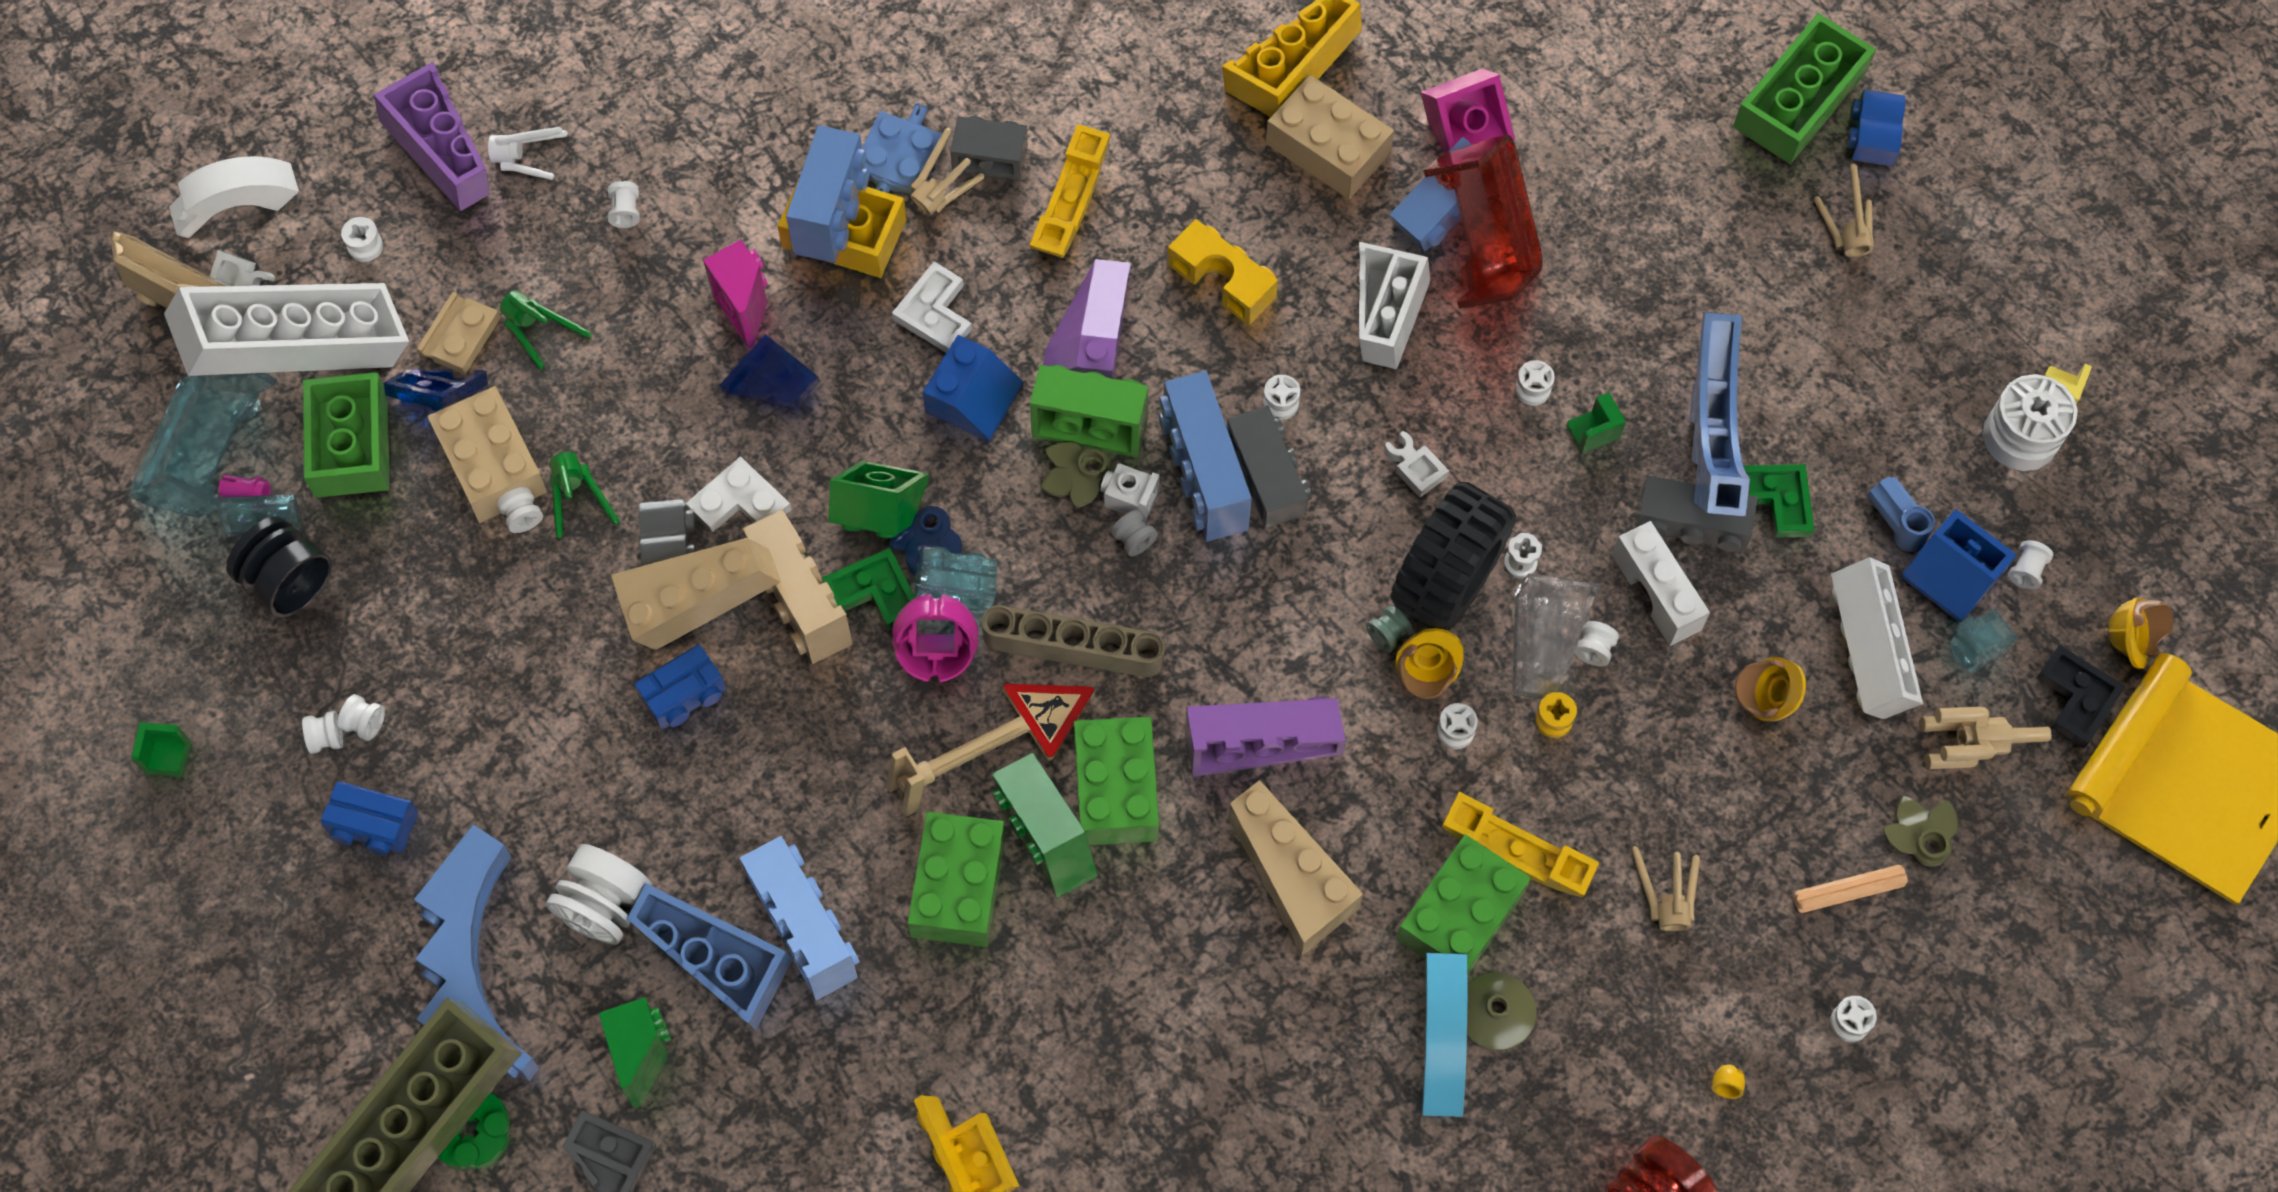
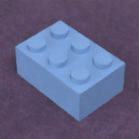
M821 125L817 126L786 215L794 254L836 263L839 251H845L849 239V230H847L849 221H854L857 217L859 210V199L857 198L860 190L865 191L869 180V169H865L867 152L862 149L860 134Z

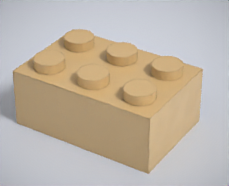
M1309 75L1268 120L1266 144L1350 200L1391 154L1394 130L1312 75Z
M496 385L427 416L479 524L501 514L497 507V501L508 491L527 487L531 490L534 498L547 493L540 472Z

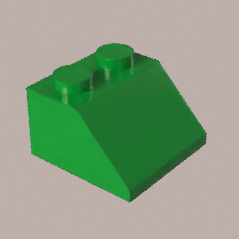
M862 460L830 479L828 522L840 524L843 529L848 531L865 529L875 531V534L879 537H896L912 525L929 481V473Z
M646 997L598 1013L620 1087L633 1108L643 1104L668 1057L665 1043L672 1040L666 1020L662 1017L659 1007L652 1009Z

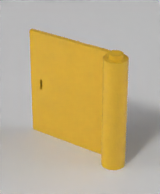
M2160 653L2067 791V798L2070 801L2071 808L2078 814L2092 817L2237 906L2278 842V733L2188 681L2192 675L2188 664L2172 654Z

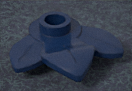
M928 506L921 509L916 514L912 525L896 537L891 538L889 547L893 550H905V561L915 576L925 571L937 558L948 566L957 567L962 555V543L959 535L950 529L951 522L946 511L937 506ZM931 518L938 520L936 526L932 528L925 526L926 521Z

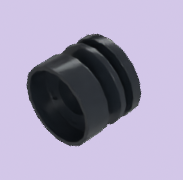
M274 516L256 523L241 536L233 546L227 559L226 571L229 577L236 583L241 584L246 592L254 594L256 601L272 615L282 618L302 610L320 593L331 574L332 562L330 557L313 542L304 539L303 534L293 528L290 522L282 517Z

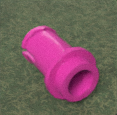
M225 474L222 476L223 480L219 482V495L222 498L246 500L255 506L266 503L270 498L271 485L260 476L249 479Z

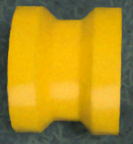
M1562 692L1547 694L1541 700L1535 716L1538 730L1544 736L1550 738L1565 736L1572 728L1577 714V706L1574 700L1567 694Z

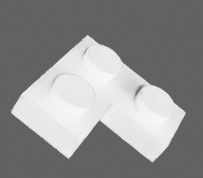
M933 262L892 312L893 321L947 353L957 335L966 338L972 330L971 322L946 308L963 288V279L938 263Z
M741 456L685 503L687 510L693 509L695 518L711 533L739 510L753 523L782 509L785 514L792 510L790 502Z

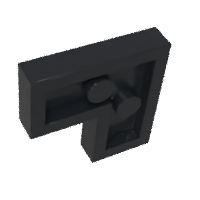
M2060 644L2037 676L2038 680L2069 698L2051 728L2082 748L2089 744L2126 687Z

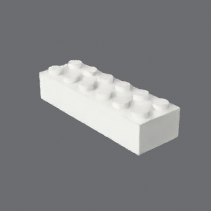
M385 283L179 287L164 314L188 376L388 368L394 366L409 343Z

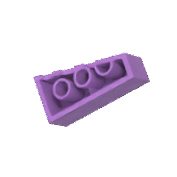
M434 62L374 94L379 122L459 211L490 195L486 168L470 135L467 134L458 111L455 110L445 85L440 80Z
M1320 696L1296 701L1186 707L1185 738L1192 777L1342 755L1344 752L1346 739L1337 698L1327 699Z

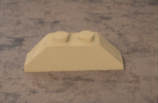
M113 231L110 237L114 263L124 285L136 291L135 298L148 305L156 307L158 303L166 307L167 310L179 287L226 286L134 236Z

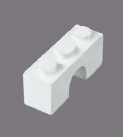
M1649 521L1620 535L1614 547L1612 557L1630 585L1640 581L1646 588L1653 606L1650 616L1669 646L1702 631L1710 612L1652 522Z

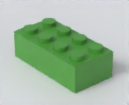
M1817 13L1741 103L1733 128L1791 165L1865 76L1876 49Z

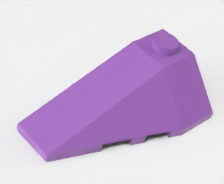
M1095 259L1046 347L1043 365H1061L1071 371L1081 373L1097 372L1106 378L1115 379L1131 263Z

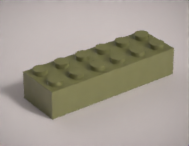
M447 997L288 1192H410L521 1056L522 1052L465 1003Z

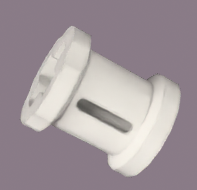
M617 181L608 186V197L611 199V210L608 212L609 223L618 228L636 226L640 222V213L636 210V199L639 197L638 186L629 181Z
M1520 533L1513 537L1509 542L1508 552L1504 558L1506 571L1515 578L1524 579L1530 577L1538 565L1537 560L1542 552L1541 543L1537 541L1534 535L1529 533ZM1520 554L1526 555L1525 558L1520 557Z
M2026 540L2019 547L2020 557L2016 566L2011 567L2008 577L2018 587L2036 590L2042 584V571L2045 564L2050 563L2052 560L2053 552L2045 544Z

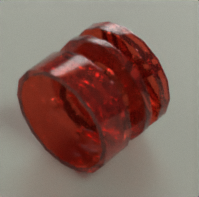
M1650 1135L1634 1153L1632 1160L1636 1168L1622 1166L1618 1172V1177L1612 1178L1605 1186V1192H1717L1710 1176L1694 1158L1675 1143L1659 1135Z

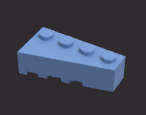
M645 883L627 917L633 925L757 1030L793 961V958L785 950Z

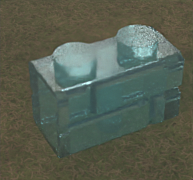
M933 547L929 550L923 549L916 567L914 598L925 594H931L932 597L939 598L942 594L960 599L970 611L984 613L992 606L996 595L997 560L987 559L981 553L954 554L943 547Z

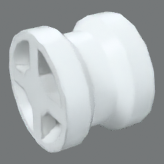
M355 217L344 224L341 230V237L352 258L360 262H368L381 254L383 241L375 223L371 219Z
M1539 360L1523 364L1519 370L1515 385V393L1519 400L1531 406L1546 402L1550 396L1555 379L1552 368ZM1531 385H1539L1540 388H1538V387H1537V388H1534V387H1530V386H1531Z
M1282 374L1273 376L1267 381L1264 389L1263 407L1269 406L1273 418L1279 417L1280 420H1285L1295 415L1299 406V383L1289 375Z
M527 487L508 491L497 501L500 513L507 516L505 523L512 533L528 531L538 525L543 519V514L540 508L533 504L534 496Z
M1585 622L1581 630L1583 638L1576 643L1573 650L1574 654L1580 660L1591 665H1608L1612 656L1610 649L1616 646L1619 639L1618 632L1601 622Z
M353 694L342 706L337 726L345 732L355 731L359 738L370 741L376 736L382 726L385 708L377 703L370 705L365 702L363 697Z
M1462 703L1450 704L1444 708L1437 725L1438 739L1443 745L1457 750L1465 748L1471 743L1478 724L1477 715L1474 710ZM1461 729L1463 730V733H1462L1461 731H1460V732H1454L1455 730H1461Z
M336 711L326 712L324 717L316 718L313 715L303 717L304 740L310 754L319 753L325 747H331L332 749L343 748V733L337 726L338 714Z
M1861 996L1846 997L1832 1012L1830 1027L1833 1033L1845 1042L1860 1041L1874 1027L1877 1020L1876 1010L1873 1004L1866 998ZM1845 1021H1850L1851 1023H1853L1855 1025V1028L1853 1027V1025H1850L1848 1022Z

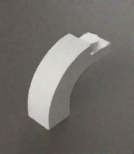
M237 157L206 165L183 178L178 183L181 195L169 206L176 234L190 238L212 216L222 210L241 205H254L279 211L299 190L291 163L268 157Z

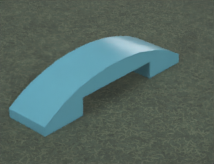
M1426 953V1024L1422 1115L1463 1117L1467 1054V954Z

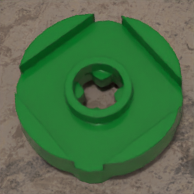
M491 1092L468 1119V1122L479 1121L476 1126L479 1132L478 1135L474 1138L467 1135L462 1139L460 1134L463 1129L461 1128L438 1156L450 1168L464 1171L463 1169H483L495 1163L506 1151L511 1137L509 1134L511 1128L510 1114L500 1099Z

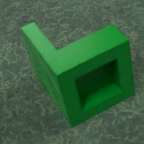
M1608 392L1596 397L1592 411L1568 420L1566 427L1581 454H1584L1620 439L1626 420Z
M139 722L131 758L146 775L183 777L191 741L177 725Z

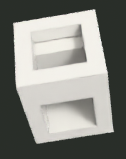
M1118 463L1115 472L1109 470L1106 472L1101 484L1100 491L1105 493L1104 507L1123 514L1133 510H1140L1146 522L1159 493L1160 475L1156 473L1150 475Z

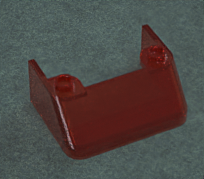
M1504 135L1443 154L1423 170L1425 177L1436 176L1437 182L1440 185L1442 184L1446 190H1455L1471 253L1466 259L1465 265L1461 268L1462 282L1468 287L1469 291L1457 302L1459 309L1511 301L1542 270V251L1516 145L1510 135Z

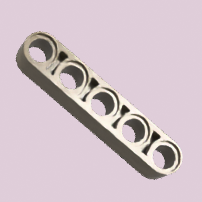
M995 605L988 608L982 616L983 640L990 649L1141 677L1155 676L1164 666L1165 644L1158 634L1150 631L1003 605ZM996 624H1003L1008 627L1001 633L990 630ZM1034 630L1042 631L1045 634L1039 639H1032L1027 636ZM1070 637H1077L1082 640L1076 646L1067 645L1064 641ZM1113 643L1119 649L1115 652H1106L1101 647L1105 644ZM1144 650H1151L1157 655L1151 659H1144L1138 654Z

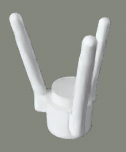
M554 127L512 135H490L488 141L490 161L492 163H500L501 171H515L553 180L555 178L553 173L514 162L516 159L522 158V143L567 137L568 132L562 130L561 127Z

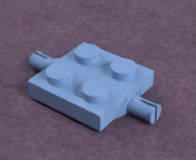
M916 103L909 119L899 118L880 110L862 147L867 152L865 169H869V180L876 185V190L889 193V191L903 192L909 195L915 191L910 185L919 177L939 138L942 136L941 133L921 125L928 112V108L925 105H922L920 109L921 104Z

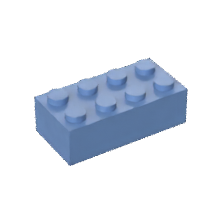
M1207 370L1164 381V396L1159 397L1162 412L1158 414L1159 423L1163 435H1170L1173 445L1169 446L1173 465L1181 467L1183 477H1180V484L1184 497L1186 499L1191 497L1194 509H1191V516L1196 531H1203L1206 542L1249 531L1252 498Z

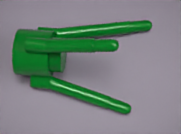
M518 290L508 293L500 304V312L507 318L504 326L513 332L540 370H543L545 365L519 328L520 326L528 327L535 320L546 324L548 322L547 318L586 338L591 337L590 331L540 305L533 298H527Z
M562 452L550 459L549 466L552 477L549 480L553 492L554 523L557 538L563 537L561 489L564 490L565 497L570 499L572 498L571 490L578 488L581 485V480L586 482L614 525L620 523L613 508L592 478L588 465H580L578 456L575 453Z

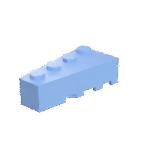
M779 836L740 857L742 867L814 999L817 1001L857 979L858 976L854 965L860 963L851 944L849 942L844 943L838 931L841 930V927L832 910L825 911L819 901L823 895L812 876L806 878L800 867L805 865L795 844L788 847L783 837Z

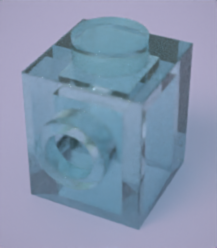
M1994 609L1978 619L1970 616L1955 627L1957 633L1949 645L1957 662L1966 666L1969 672L1973 674L2006 655L2018 638L1997 610Z

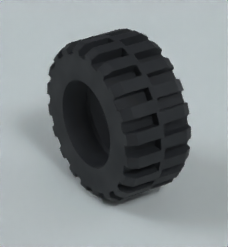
M1469 482L1455 484L1436 506L1432 515L1429 516L1420 534H1418L1413 542V546L1407 553L1391 589L1390 598L1394 606L1430 628L1450 631L1475 600L1502 554L1516 523L1517 516L1513 508Z

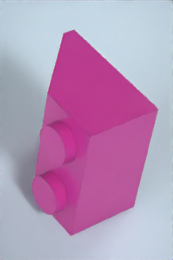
M1480 69L1420 92L1428 124L1445 154L1462 137L1482 153L1515 141L1499 74Z
M740 239L703 259L713 298L749 349L755 345L766 308L767 298L764 288L768 286V283L761 271L764 265L755 249L749 251Z

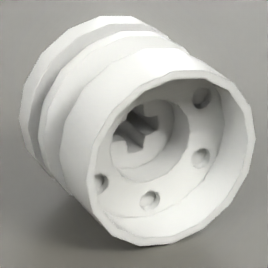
M2034 374L2021 376L2013 380L2002 392L1984 423L1983 438L1987 450L1995 460L2011 469L2029 471L2037 470L2047 465L2056 455L2076 424L2078 410L2074 397L2064 385L2051 377Z
M581 844L566 868L578 884L560 880L555 886L559 894H551L545 905L549 911L574 931L592 939L617 945L624 935L619 927L626 928L630 924V921L627 919L628 914L619 906L633 908L645 883L651 886L652 883L641 871L619 857L603 849Z

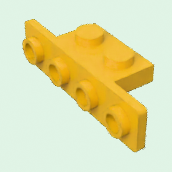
M921 1095L914 1099L918 1110V1122L929 1134L934 1146V1158L938 1165L944 1169L948 1177L950 1192H1011L1020 1187L987 1113H978L957 1127L952 1128L937 1096Z

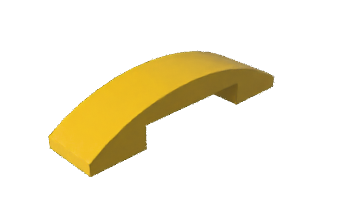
M1080 124L1076 125L1065 153L1066 161L1045 215L1041 214L1029 244L1030 248L1064 258L1076 236L1094 192L1109 145L1110 133Z
M1458 792L1442 825L1446 831L1458 840H1461L1466 834L1530 876L1531 880L1581 898L1585 896L1600 862L1566 845L1560 849L1493 815V808Z

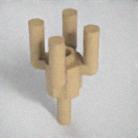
M1982 706L1937 708L1935 716L1921 717L1919 720V727L1922 732L1957 731L1958 745L1942 746L1940 754H1926L1924 762L1927 769L1975 767L1979 760H1989L1994 755H2008L2011 752L2012 743L2049 742L2052 736L2051 729L2048 726L2012 728V725L2007 722L2006 717L1989 718V710Z

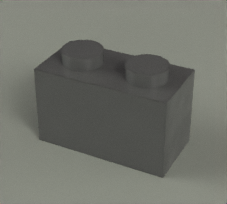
M958 116L950 150L952 171L964 159L968 158L971 163L962 172L983 173L988 176L1021 180L1028 147L1027 125H1019L1013 121H990L977 116Z

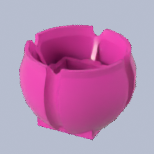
M925 594L916 597L902 608L893 623V650L903 669L917 679L929 682L932 676H937L940 682L953 679L966 670L977 652L978 625L972 612L960 599L942 594L941 597L934 598L931 594ZM918 620L953 621L955 623L954 635L918 634Z

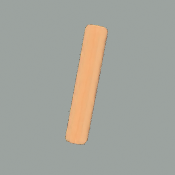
M1895 865L1797 890L1793 895V900L1797 911L1805 913L1902 888L1908 882L1904 867Z

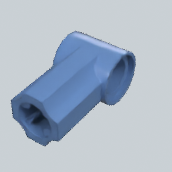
M1889 476L1872 488L1867 497L1893 529L1896 545L1906 552L1920 551L1926 544L1935 526V518L1927 508L1918 506L1896 477L1891 478ZM1908 526L1915 527L1920 532L1913 531Z

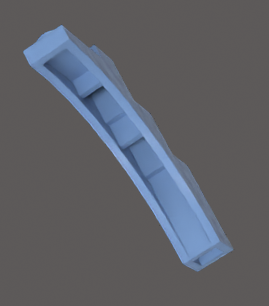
M1703 312L1696 380L1692 387L1689 420L1695 423L1691 461L1698 465L1694 503L1706 513L1746 516L1750 478L1746 474L1742 463L1738 437L1737 381L1742 315Z
M472 825L414 899L422 910L419 916L426 923L437 929V932L415 960L424 970L420 974L421 977L439 989L416 1020L423 1027L447 997L465 1003L522 1052L506 1075L515 1079L519 1074L530 1081L539 1067L527 1053L507 1037L497 1024L486 1000L479 972V936L484 910L496 881L512 857L504 844L475 825Z

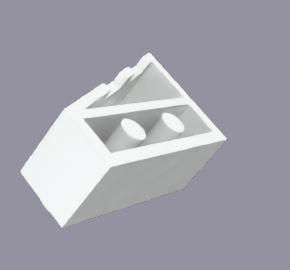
M1359 242V341L1363 362L1397 369L1431 281L1428 257Z

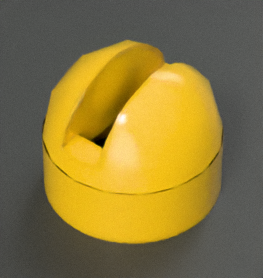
M1722 1065L1713 1076L1711 1090L1724 1098H1741L1745 1088L1744 1073L1734 1065Z

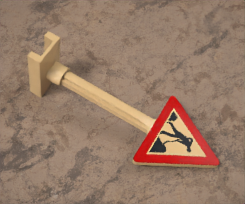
M1007 683L1003 687V692L1019 715L1018 718L929 762L924 760L916 764L906 747L892 753L886 787L889 792L900 788L904 793L902 813L907 817L919 811L923 787L934 782L935 777L1024 733L1031 734L1045 758L1051 761L1073 728L1074 721L1078 720L1093 696L1094 688L1091 686Z

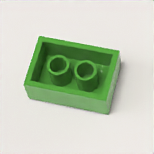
M1040 365L1030 400L1032 437L1061 443L1074 442L1081 447L1139 458L1148 421V386L1142 385L1133 379L1121 381L1106 378L1097 372L1081 373L1071 371L1061 365Z
M378 372L303 380L304 479L314 497L321 498L390 490L388 392Z
M1151 716L1074 721L1079 818L1089 845L1158 841L1159 819Z
M926 812L908 918L911 938L989 947L1006 838L1004 821Z
M1465 834L1401 924L1396 940L1425 960L1426 953L1467 954L1468 976L1526 892L1531 877Z

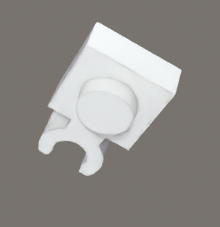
M219 250L210 273L211 278L226 286H259L263 279L275 281L276 278L269 272L254 271L256 263Z
M1402 431L1399 434L1398 440L1403 444L1404 448L1396 449L1390 442H1387L1384 452L1390 460L1400 462L1397 465L1396 473L1421 498L1448 477L1449 470L1425 445L1416 451L1413 448L1412 437Z

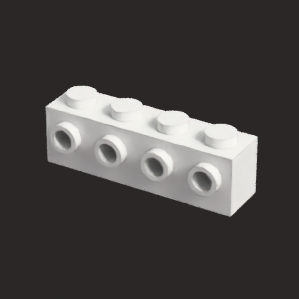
M1869 557L1831 573L1834 585L1832 595L1839 606L1842 619L1840 629L1842 635L1847 640L1850 653L1848 663L1856 678L1858 687L1857 701L1863 712L1886 719L1922 705L1923 701L1890 566Z

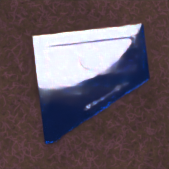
M765 334L719 386L726 394L798 408L821 380L815 373Z
M406 369L384 382L385 396L399 399L405 404H419L430 407L433 411H439L461 401L488 384L487 371L475 370L474 374L467 378H454L453 370Z

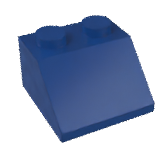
M957 335L923 390L925 412L989 442L1021 390L1023 381L990 349Z

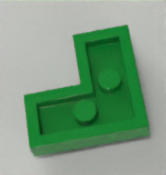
M1806 464L1743 465L1746 474L1750 478L1748 495L1758 497L1757 505L1770 504L1774 537H1812L1815 529Z
M891 548L822 577L823 583L827 582L831 588L837 606L841 605L844 612L873 599L888 630L893 628V623L902 608L915 598Z

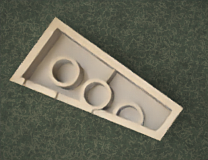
M749 538L611 574L632 640L654 650L667 645L781 582L770 549Z
M1260 780L1230 803L1228 819L1250 861L1254 863L1263 886L1272 897L1279 911V916L1291 933L1295 946L1302 957L1360 909L1363 893Z

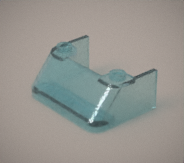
M186 373L175 389L131 484L128 496L145 505L195 518L205 514L208 515L212 511L219 509L222 501L218 499V495L214 494L216 486L211 484L215 472L237 424L246 418L252 419L261 404V400L257 399L259 394L273 387L277 379L266 373L188 376Z

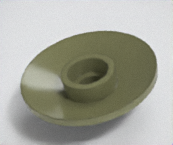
M1485 973L1472 979L1468 983L1467 1037L1476 1045L1495 1051L1508 1050L1525 1041L1535 1025L1537 1014L1536 1004L1529 989L1517 978L1504 973ZM1499 1001L1504 1004L1505 1011L1503 1013H1496L1493 1011L1491 1004Z

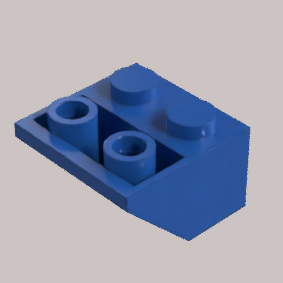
M1955 509L1923 546L1900 578L1959 623H1962L2003 576L2017 554Z

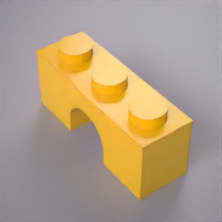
M1195 219L1168 246L1167 265L1195 285L1204 275L1209 273H1220L1228 277L1230 281L1223 287L1222 306L1248 326L1277 297L1278 279L1274 273L1266 266H1259L1252 261L1239 246L1229 244L1210 225L1205 226Z

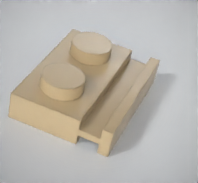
M452 292L417 347L419 355L421 357H429L440 365L466 375L500 320L499 311L470 298L464 299L458 296L457 293Z

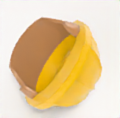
M2144 597L2133 598L2122 604L2108 622L2110 642L2122 654L2129 657L2134 668L2144 669L2151 657L2160 653L2157 644L2173 630L2171 608L2165 602L2145 600Z
M1440 628L1424 629L1413 635L1399 649L1395 661L1396 670L1405 689L1412 695L1423 699L1439 697L1456 680L1461 671L1464 661V646L1456 635Z
M1769 657L1763 661L1746 665L1742 669L1736 680V698L1739 704L1752 713L1755 718L1764 722L1778 721L1790 716L1799 708L1806 691V678L1802 668L1793 661L1781 657Z

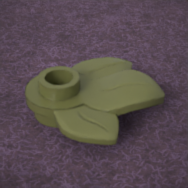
M1074 442L1058 443L1046 448V455L1055 468L1044 479L1041 486L1042 490L1055 497L1070 495L1075 507L1091 503L1099 494L1100 483H1102L1108 470L1111 471V462L1108 456L1098 449L1084 450ZM1090 465H1095L1099 467V470L1090 472L1086 468Z
M1903 796L1896 810L1897 823L1883 828L1887 841L1897 851L1913 854L1923 865L1930 867L1942 865L1951 854L1950 839L1958 831V818L1953 805L1949 800H1944L1929 812L1908 796ZM1924 844H1932L1936 848V853H1929L1924 848Z

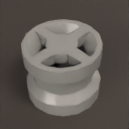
M1133 510L1121 517L1111 530L1112 536L1125 544L1124 550L1131 557L1149 548L1158 536L1156 529L1153 526H1147L1144 522L1145 517L1140 510Z

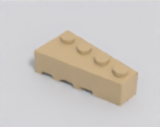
M782 509L742 528L745 538H749L770 549L781 582L765 590V593H774L778 603L774 604L776 613L783 625L790 623L795 633L790 635L799 655L806 653L811 663L814 664L853 645L846 613L841 605L837 606L834 594L828 583H822L821 575L813 558L810 555L805 557L806 549L784 510Z

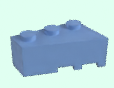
M1462 137L1389 214L1394 226L1424 252L1431 246L1438 245L1448 231L1501 186L1495 164Z

